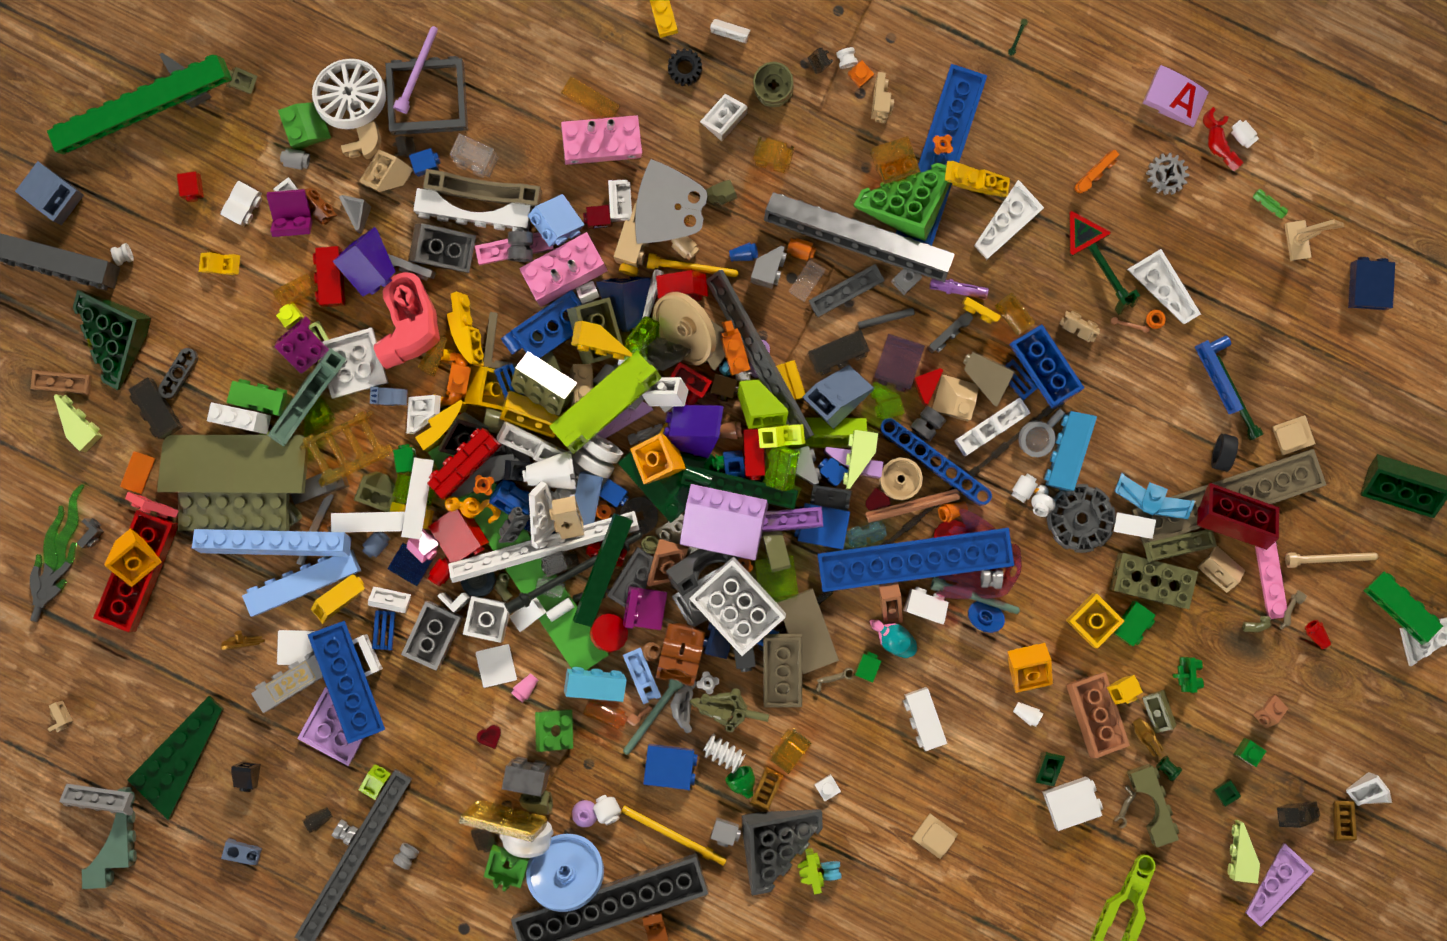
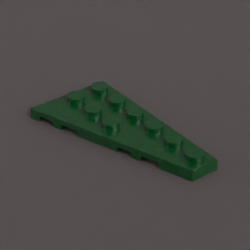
M208 696L127 779L167 820L171 819L182 792L188 784L201 753L206 747L208 739L224 710L211 696Z

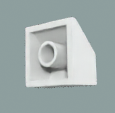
M916 587L915 590L910 589L903 611L944 625L949 603L944 601L945 597L936 593L933 596L927 595V590Z

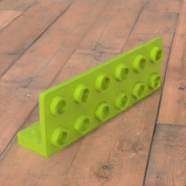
M636 351L549 427L570 452L574 454L658 382L661 376L654 366L650 365Z

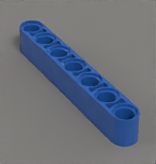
M888 418L881 423L880 431L884 437L975 504L984 506L990 502L992 494L987 487L897 421ZM887 423L892 424L894 431L891 433L886 432L884 425ZM907 435L910 438V442L902 444L899 437ZM917 446L924 447L925 454L922 456L917 455L915 448ZM937 457L940 459L941 465L934 467L931 465L930 460ZM946 470H955L956 477L953 479L948 478ZM962 481H970L972 488L970 490L963 489ZM985 492L987 500L984 502L979 501L977 494Z

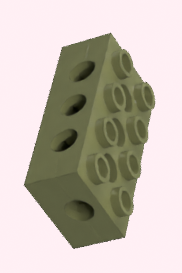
M1118 553L1109 590L1189 609L1198 571L1158 561L1148 562L1146 558ZM1134 571L1138 574L1136 581H1133L1131 577ZM1152 576H1155L1156 578V584L1154 586H1152L1150 582ZM1171 581H1174L1175 588L1173 590L1169 588V584Z

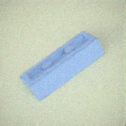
M589 471L579 473L575 493L583 525L594 523L603 480V477Z

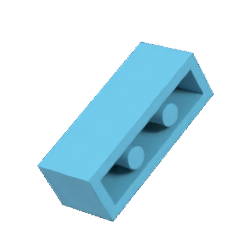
M573 667L572 669H567L564 693L566 697L623 702L627 679L622 672L616 670L608 673L603 672L601 669L587 671L581 667Z

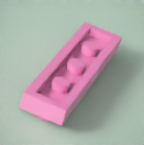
M539 232L533 233V244L530 246L533 254L554 250V246L549 247ZM508 239L476 245L475 249L479 265L508 260V248L511 247L508 244Z
M1276 542L1267 550L1255 546L1266 614L1271 619L1283 618L1287 604Z

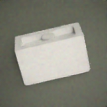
M446 592L438 595L453 613L460 611L471 600V596L467 593H461L455 600Z

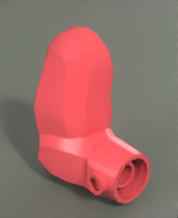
M403 272L394 275L391 278L392 281L383 289V299L396 328L393 334H388L373 345L376 356L385 369L400 365L422 355L433 348L440 340L436 310L420 278L414 273Z

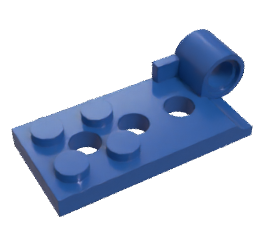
M571 290L503 336L501 340L512 355L523 348L526 353L530 352L540 359L573 336L571 323L566 321L562 314L567 312L568 308L582 305V303ZM548 322H554L557 326V330H549L547 326ZM534 332L540 333L542 340L535 341L532 334Z

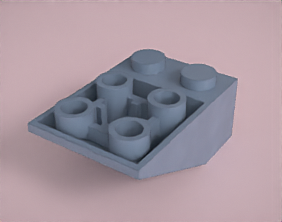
M37 161L15 191L37 210L60 225L64 223L84 196L83 193L39 161Z
M847 365L816 383L802 398L834 429L874 390V387L850 365Z

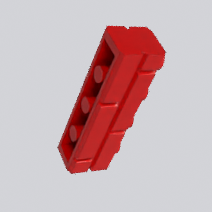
M476 429L470 435L472 439L467 444L463 442L456 449L458 453L454 457L449 456L442 463L444 466L439 471L436 469L430 474V480L427 484L441 499L446 500L502 446L486 429Z

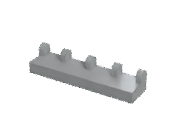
M66 784L59 802L68 807L76 806L81 809L90 808L96 811L118 812L130 816L133 813V808L130 805L134 795L130 792Z

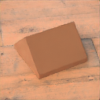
M659 539L647 585L653 586L670 582L666 570L685 559L688 548Z

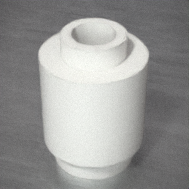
M1239 120L1231 127L1233 129L1231 134L1241 146L1249 148L1259 139L1258 133L1246 120L1244 122Z
M1028 473L1026 476L1021 475L1013 487L1011 495L1025 503L1026 499L1029 500L1038 486L1035 483L1037 479Z

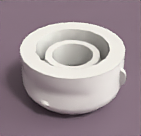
M518 816L507 820L503 824L500 839L508 853L517 857L532 858L544 854L549 849L553 830L551 824L542 818Z

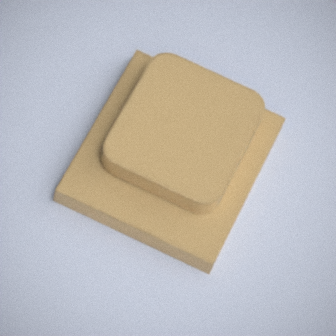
M1305 415L1272 426L1282 455L1316 444Z
M929 813L912 839L941 859L955 841L958 833Z

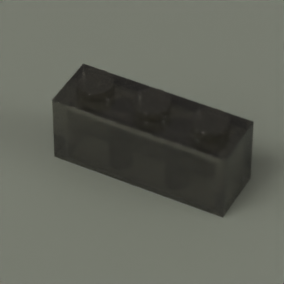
M858 330L808 351L807 355L815 374L820 373L823 376L832 372L831 368L838 366V368L849 365L848 361L852 359L859 361L866 358V353L870 350L862 331Z
M147 377L128 389L131 394L129 397L140 408L141 411L139 413L143 420L148 421L150 424L149 430L155 438L165 439L167 436L183 428L166 398L161 396L158 391L159 387L154 379Z

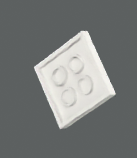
M373 328L322 342L328 349L332 348L346 358L340 370L328 384L332 399L370 389V386L377 387L388 383L385 369L374 351L373 345L377 341Z

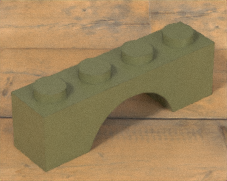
M1147 764L1127 771L1133 790L1148 794L1155 804L1154 817L1146 826L1152 844L1158 848L1179 840L1177 836L1179 829L1177 824L1172 822L1171 816L1173 812L1170 805H1166L1164 799L1166 792L1163 786L1159 785L1158 779L1160 776L1157 768Z

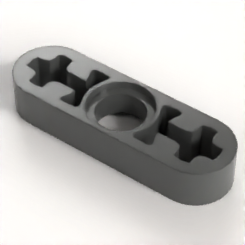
M184 348L180 351L159 385L158 391L162 397L168 399L176 397L198 361V354L195 350ZM191 353L192 360L186 361L185 354ZM179 363H185L184 365H187L188 367L186 368L182 365H179ZM177 368L183 370V376L180 379L174 377V371ZM169 379L178 382V384H172V382L169 381ZM172 384L170 388L171 390H173L172 393L166 394L165 387H170V385Z

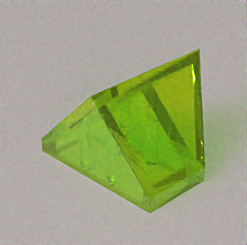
M321 395L305 416V438L336 419Z

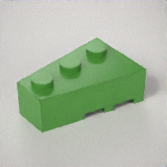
M239 379L238 382L232 381L226 402L228 404L281 416L292 400V396L288 395L287 390L276 388V391L270 390L269 386L259 383L257 386L250 385L251 381Z

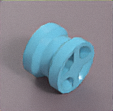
M839 861L821 863V868L824 870L823 880L829 881L842 878L839 872Z

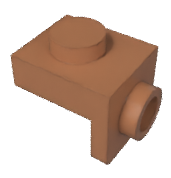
M1273 695L1268 699L1263 708L1256 711L1253 716L1265 728H1269L1278 724L1289 708L1276 695Z

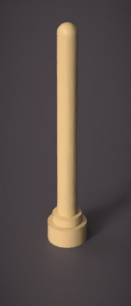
M1290 552L1285 555V563L1287 568H1296L1302 563L1377 560L1379 556L1375 552L1300 556L1296 552Z

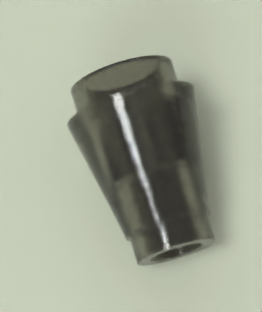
M328 807L305 816L306 818L302 821L309 833H312L313 831L317 832L333 815Z

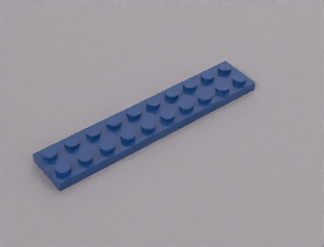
M954 64L950 65L916 170L920 169L922 173L932 169L931 165L935 163L947 165V161L959 163L987 75ZM947 134L952 137L951 146L953 151L949 154H936L934 152L935 143L933 138L937 135L939 137ZM950 183L934 225L925 241L908 236L899 230H896V234L932 246L952 183Z
M1009 528L817 554L822 592L1014 566Z

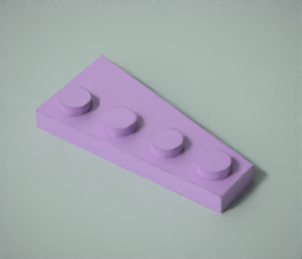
M1283 843L1245 913L1261 927L1304 883L1314 870Z

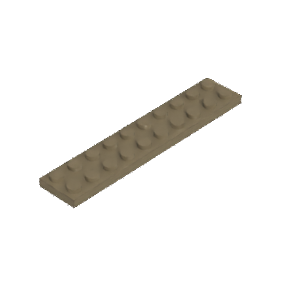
M1314 449L1212 483L1268 504L1326 486ZM1208 484L1170 497L1195 500L1188 519L1151 515L1143 512L1140 508L1131 510L1135 516L1156 519L1153 539L1140 537L1142 543L1174 537L1202 528L1197 526V515Z

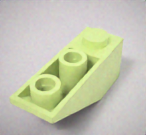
M55 394L54 399L66 438L79 451L87 452L102 437L98 432L100 429L93 422L89 423L85 419L86 415L80 409L76 410L72 406L73 401L69 397Z
M854 430L853 434L849 435L848 446H851V454L847 453L846 465H849L848 473H844L843 484L846 485V489L852 487L876 453L878 433Z
M1235 820V825L1233 824L1232 836H1234L1233 844L1230 845V855L1232 858L1231 863L1228 864V875L1234 881L1258 884L1259 860L1244 823Z

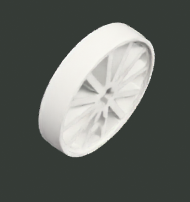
M343 59L330 64L320 72L313 85L312 97L318 114L326 123L340 129H354L370 123L379 115L386 101V87L380 74L369 63L358 59ZM348 69H355L354 72H353V75H352V77H351V79H350V81H349V76H348V71H347V70H348ZM363 70L368 72L359 79L361 72ZM342 71L344 84L334 74ZM329 78H331L338 85V87L325 83ZM374 78L378 80L376 83L366 85ZM322 90H323V91H327V92H331V93H329V94H325V95H321V96H320V92H321ZM379 91L378 96L366 94L369 92ZM363 101L371 102L374 104L370 109H368L364 105ZM331 102L325 108L321 109L320 105L322 103ZM336 108H338V111H337L335 117H332V116L329 115V114L332 113ZM357 108H361L360 111L354 112ZM346 109L350 113V119H342Z

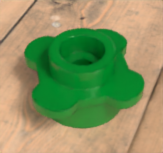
M715 454L716 458L712 459L713 470H717V472L725 471L723 455L717 456Z

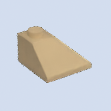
M378 150L359 182L376 191H385L403 186L409 180L413 168L399 158Z
M942 374L932 408L940 414L968 422L973 415L979 387L977 384Z

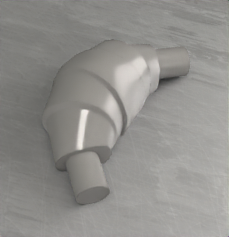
M696 681L694 686L684 685L675 693L670 704L673 718L686 733L692 731V727L689 724L692 705L690 700L693 696L692 690L696 686Z

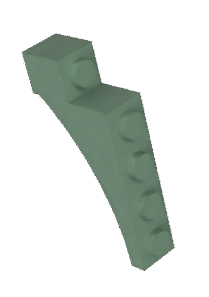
M330 348L323 355L314 370L307 376L267 436L285 446L316 400L340 370L346 358Z
M123 787L118 789V791L130 792L131 794H133L134 798L132 800V803H134L135 794L134 792H132V787ZM134 811L130 816L124 813H116L111 832L100 853L88 867L82 869V889L107 888L114 881V871L111 868H125L134 865L137 858L136 850H134V842L136 840V832L133 830V823L135 822Z

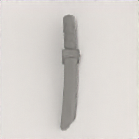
M330 494L324 498L309 532L318 531L334 495ZM299 556L296 564L303 566L307 556Z

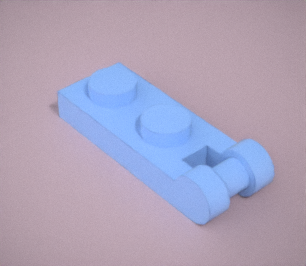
M641 647L624 654V660L643 704L649 703V700L653 698H660V691L643 656ZM650 686L652 691L645 693L644 688Z

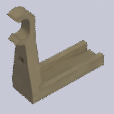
M490 312L488 318L489 323L483 366L497 369L510 363L496 360L492 363L498 313ZM512 363L514 368H516L518 364Z

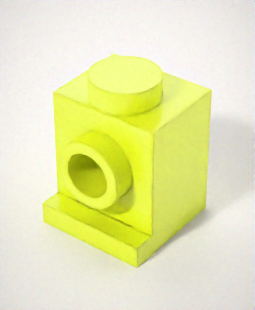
M294 303L283 306L279 310L280 313L276 315L287 329L293 327L304 317Z

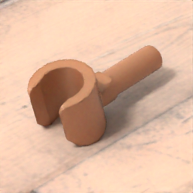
M648 706L638 716L631 713L626 721L634 726L652 708Z

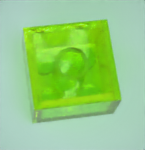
M793 555L788 556L791 568L775 572L771 571L768 559L755 561L757 582L771 597L798 594Z

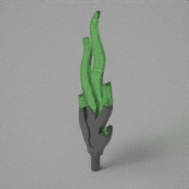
M84 484L79 485L69 498L68 517L62 531L58 534V529L65 513L64 507L59 506L58 515L46 532L43 546L45 564L42 575V556L40 554L36 555L35 564L30 575V589L33 597L32 605H35L30 618L31 621L38 622L42 608H45L66 585V579H62L58 584L56 583L70 569L75 558L77 543L72 542L67 558L66 548L70 537L79 523L77 499L84 488Z

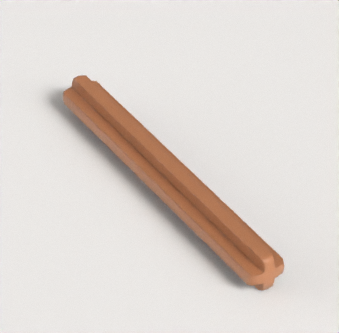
M957 489L868 511L866 512V518L868 523L956 501L960 499V495Z

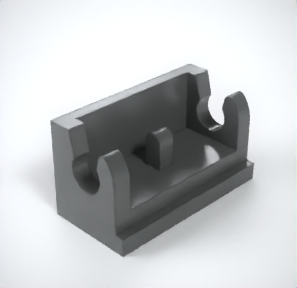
M813 485L810 504L848 510L852 491Z

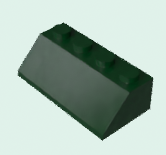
M1377 454L1368 467L1361 496L1435 518L1447 501V476Z

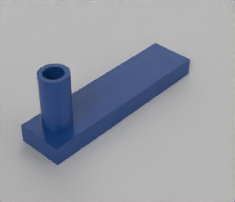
M1225 335L1211 343L1207 340L1195 346V349L1228 414H1232L1242 410L1243 407L1215 354L1231 346L1230 338Z

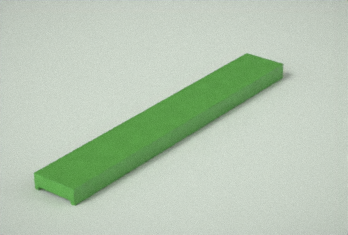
M438 445L428 453L440 470L444 466L442 463L445 459L455 455L440 452L438 450L440 445ZM497 484L492 485V494L489 496L485 495V493L476 494L474 492L459 500L463 502L466 498L473 497L481 503L491 498ZM485 507L481 513L474 517L493 551L531 540V535L524 527L516 541L511 543L498 542L501 538L499 530L504 522L509 519V515L502 510L500 517L493 523H488V519L493 515L492 510L488 507ZM545 557L505 568L523 594H528L558 577ZM563 583L536 597L546 612L567 598L575 606L553 622L550 621L546 613L539 618L571 669L573 667H581L587 670L610 655L608 652L599 650L592 643L590 637L591 627L573 621L578 606Z

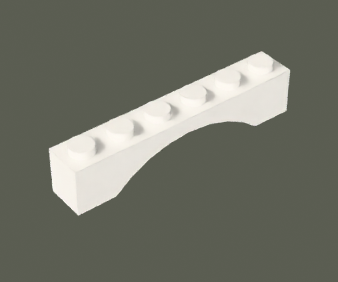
M417 188L413 211L418 214V217L430 219V216L437 217V220L448 222L451 219L463 225L471 222L475 223V226L486 228V225H491L497 230L510 228L512 231H529L531 220L528 215L532 211V207L530 205L510 203L494 211L470 212L451 205L436 191Z

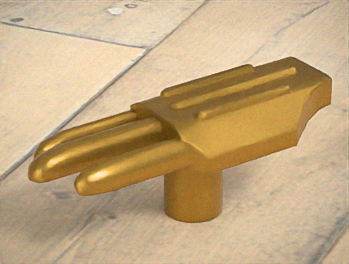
M241 630L234 632L235 637H230L222 642L221 650L257 646L265 642V639H262V636L246 637L243 636Z
M1140 717L1132 722L1134 732L1142 744H1145L1150 754L1155 757L1156 755L1148 745L1150 743L1158 757H1161V753L1152 740L1154 739L1162 752L1164 750L1150 724L1143 721Z

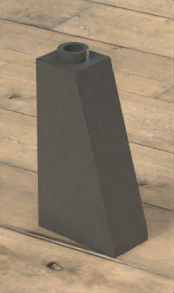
M514 454L489 457L451 496L460 499L474 493L473 488L475 487V477L477 475H482V477L486 478L493 477V484L504 480L505 460L520 461L519 458H516Z

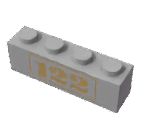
M314 651L305 656V661L301 663L296 661L288 666L289 670L282 673L280 671L271 677L273 680L266 684L264 681L255 686L256 691L251 694L263 713L268 712L323 678Z

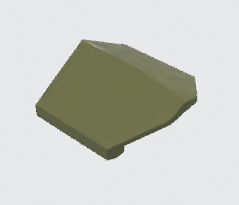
M375 471L362 476L354 500L379 510L390 512L391 503L394 502L398 487L391 481L388 475Z

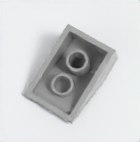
M721 567L699 579L698 586L684 596L679 592L672 596L689 625L696 627L708 620L689 598Z

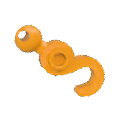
M451 496L445 500V508L448 511L452 512L460 509L462 514L468 518L477 516L485 507L490 508L493 512V515L488 519V523L495 522L501 514L499 508L489 503L490 499L480 503L477 499L469 497L460 502L457 497Z

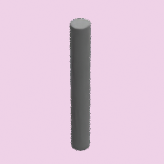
M912 307L857 322L858 328L860 330L912 316L915 313Z

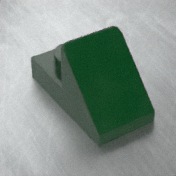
M1042 752L1040 754L1041 764L1035 777L1036 783L1055 786L1065 756Z

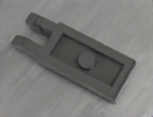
M970 312L963 313L927 349L931 353L935 350L939 353L947 345L945 341L949 337L954 339L960 333V327L965 328L972 322L973 315Z

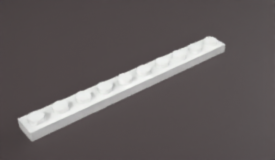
M635 511L621 515L633 520L628 533L640 530ZM612 517L584 525V535L561 539L559 533L551 534L538 549L532 547L530 540L448 564L452 583L602 541Z

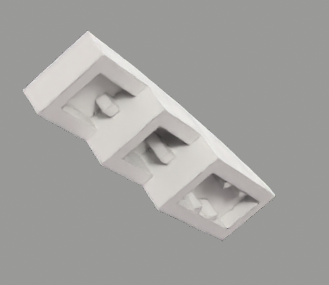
M1018 398L954 440V442L965 457L1029 415L1030 411L1022 399Z
M414 457L401 537L421 540L430 490L427 482L430 480L429 476L433 470L434 460Z
M405 512L331 513V532L402 531Z

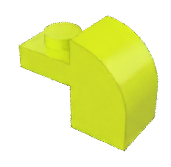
M803 424L780 425L758 429L760 448L805 444Z

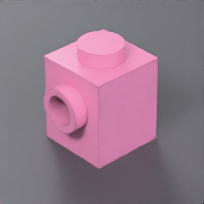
M423 529L421 540L409 538L406 548L423 563L427 559L431 560L436 556L438 542L433 535H429Z

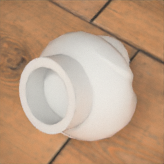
M1039 485L1034 490L1036 495L1031 500L1034 514L1040 517H1046L1056 506L1055 499L1048 496L1049 490L1045 485Z

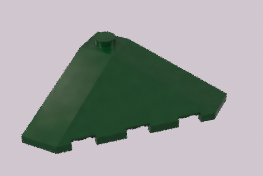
M77 290L73 310L75 314H80L83 324L80 327L85 339H90L93 349L90 352L95 364H100L103 374L100 375L101 380L110 387L120 390L147 336L152 318L121 304L82 290Z
M631 451L618 462L670 523L685 511L690 486L681 484L684 470L672 476L643 484ZM680 452L685 465L717 472V470H713L712 459L715 458L713 454H710L709 458Z

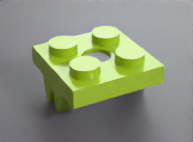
M813 848L805 849L807 860H803L798 864V868H802L799 870L800 877H803L801 883L812 884L814 894L822 893L821 887H824L822 873L817 871V868L821 867L818 853H814Z

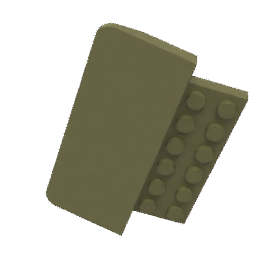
M169 435L162 444L157 492H178V531H194V529L289 531V493H305L308 463L307 439L302 435H292L286 445L282 446L267 435Z

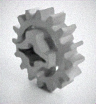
M1171 153L1167 154L1166 157L1164 154H1161L1159 159L1155 157L1153 163L1148 165L1151 170L1146 172L1147 175H1150L1147 182L1153 183L1150 188L1156 187V193L1162 190L1164 195H1167L1169 191L1173 195L1176 193V190L1180 191L1183 189L1181 185L1187 184L1184 178L1189 177V174L1185 173L1188 166L1183 167L1182 164L1185 160L1178 161L1179 155L1172 158ZM1164 162H1169V164L1166 166L1159 165ZM1169 170L1170 177L1166 179V171ZM1168 183H1175L1173 186H1166Z

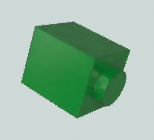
M409 444L399 445L398 449L393 450L396 473L412 472L414 457H417L414 447H410Z
M869 651L867 654L862 653L854 675L873 683L882 662L878 659L879 655Z
M1243 738L1234 755L1248 764L1257 767L1266 750L1253 741Z

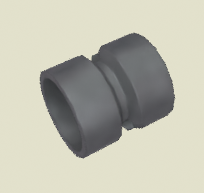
M526 231L508 232V244L511 247L508 248L507 259L517 262L532 261L533 250L530 246L533 244V233Z
M926 406L920 414L921 418H917L910 428L920 437L930 442L936 434L935 430L940 429L946 422V419L933 408Z

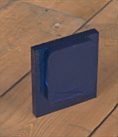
M402 543L387 569L413 585L418 586L433 560L427 559L421 563L406 548L407 544Z

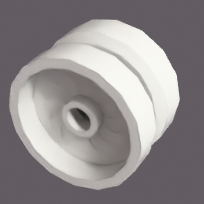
M595 435L583 448L575 452L573 459L585 470L597 476L609 478L614 470L612 463H618L623 452L612 442Z

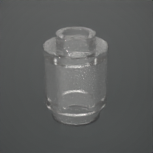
M546 575L543 578L539 577L536 589L554 578ZM561 583L542 595L555 599L557 597L562 598L566 584Z

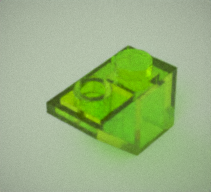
M878 382L871 384L874 390L870 393L872 399H875L877 404L874 407L877 418L880 417L881 421L905 414L899 394Z

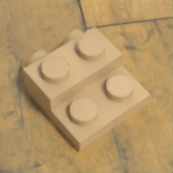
M878 72L875 80L871 119H875V122L886 123L888 115H891L894 106V99H891V93L886 92L889 79H885L886 73Z

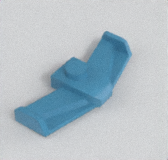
M1121 473L1114 491L1142 509L1143 512L1151 515L1188 519L1195 500L1165 497L1168 489L1150 482L1147 489H1145L1123 473Z

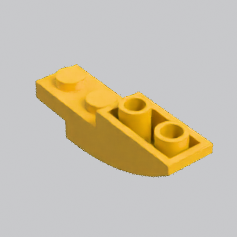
M649 0L659 37L677 34L678 29L670 0Z
M947 161L945 181L951 182L953 186L1000 197L1008 196L1010 178L985 169L978 170L955 161Z
M460 292L451 293L453 312L448 313L447 318L454 342L463 357L470 364L484 366L481 334L479 329L472 327L473 321L470 314L468 295Z

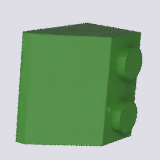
M314 102L294 104L278 110L290 146L293 149L300 150L331 138L327 124L318 114Z

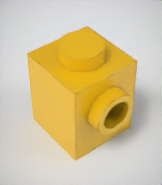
M1135 675L1123 677L1107 687L1115 704L1131 703L1137 700L1136 696L1142 693Z

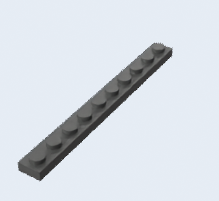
M718 270L706 280L726 319L732 321L734 329L738 328L746 355L762 384L788 409L786 425L803 424L806 441L814 435L724 271Z
M397 769L394 770L294 938L299 941H316L412 781L411 777Z

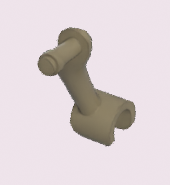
M1300 590L1291 596L1292 600L1284 613V623L1279 626L1280 629L1291 625V613L1296 602L1302 604L1305 601L1307 595Z
M848 667L842 673L819 678L816 690L818 692L821 691L822 683H829L843 678L853 679L846 676V671L854 670Z
M1126 785L1125 789L1130 795L1124 801L1120 814L1114 818L1115 822L1120 818L1123 819L1122 824L1119 825L1120 828H1124L1127 825L1125 814L1136 796V792H1133L1129 785Z

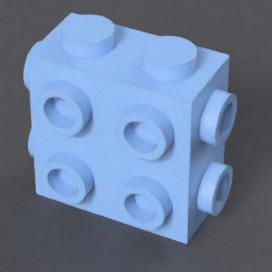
M563 194L535 206L528 215L532 224L549 247L555 244L559 246L567 238H576L581 233L580 229L584 226V223Z

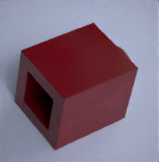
M609 205L586 207L587 212L583 213L584 224H588L589 229L612 227Z

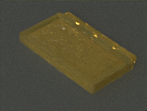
M480 800L479 802L475 801L460 816L459 824L533 842L547 826V819L543 815L535 813L530 815V812L512 810L511 807L499 804L494 806L492 802Z

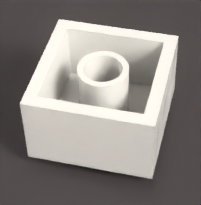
M471 596L463 635L499 643L503 642L509 619V613L504 605L505 602Z

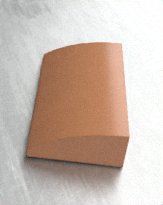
M1106 672L1066 684L1090 758H1098L1130 746L1117 705L1107 689L1110 684Z

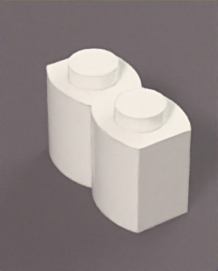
M238 181L229 199L226 201L221 215L243 227L246 224L248 225L253 218V209L261 204L262 193Z

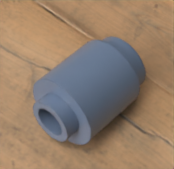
M373 532L362 544L364 547L362 551L370 558L372 556L377 558L388 546L390 537L384 532Z

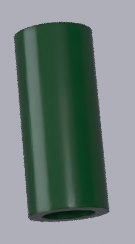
M687 467L684 478L707 487L710 486L713 478L711 475Z

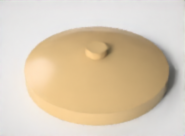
M670 292L656 302L653 309L654 327L660 341L669 353L688 365H699L707 361L714 354L716 335L713 324L705 310L694 299L680 292Z

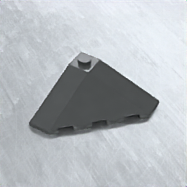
M821 809L757 812L742 815V834L752 896L771 892L775 887L773 882L780 874L784 876L791 868V860L797 853L801 855L810 845L808 842L809 838L814 832L819 834L823 829Z

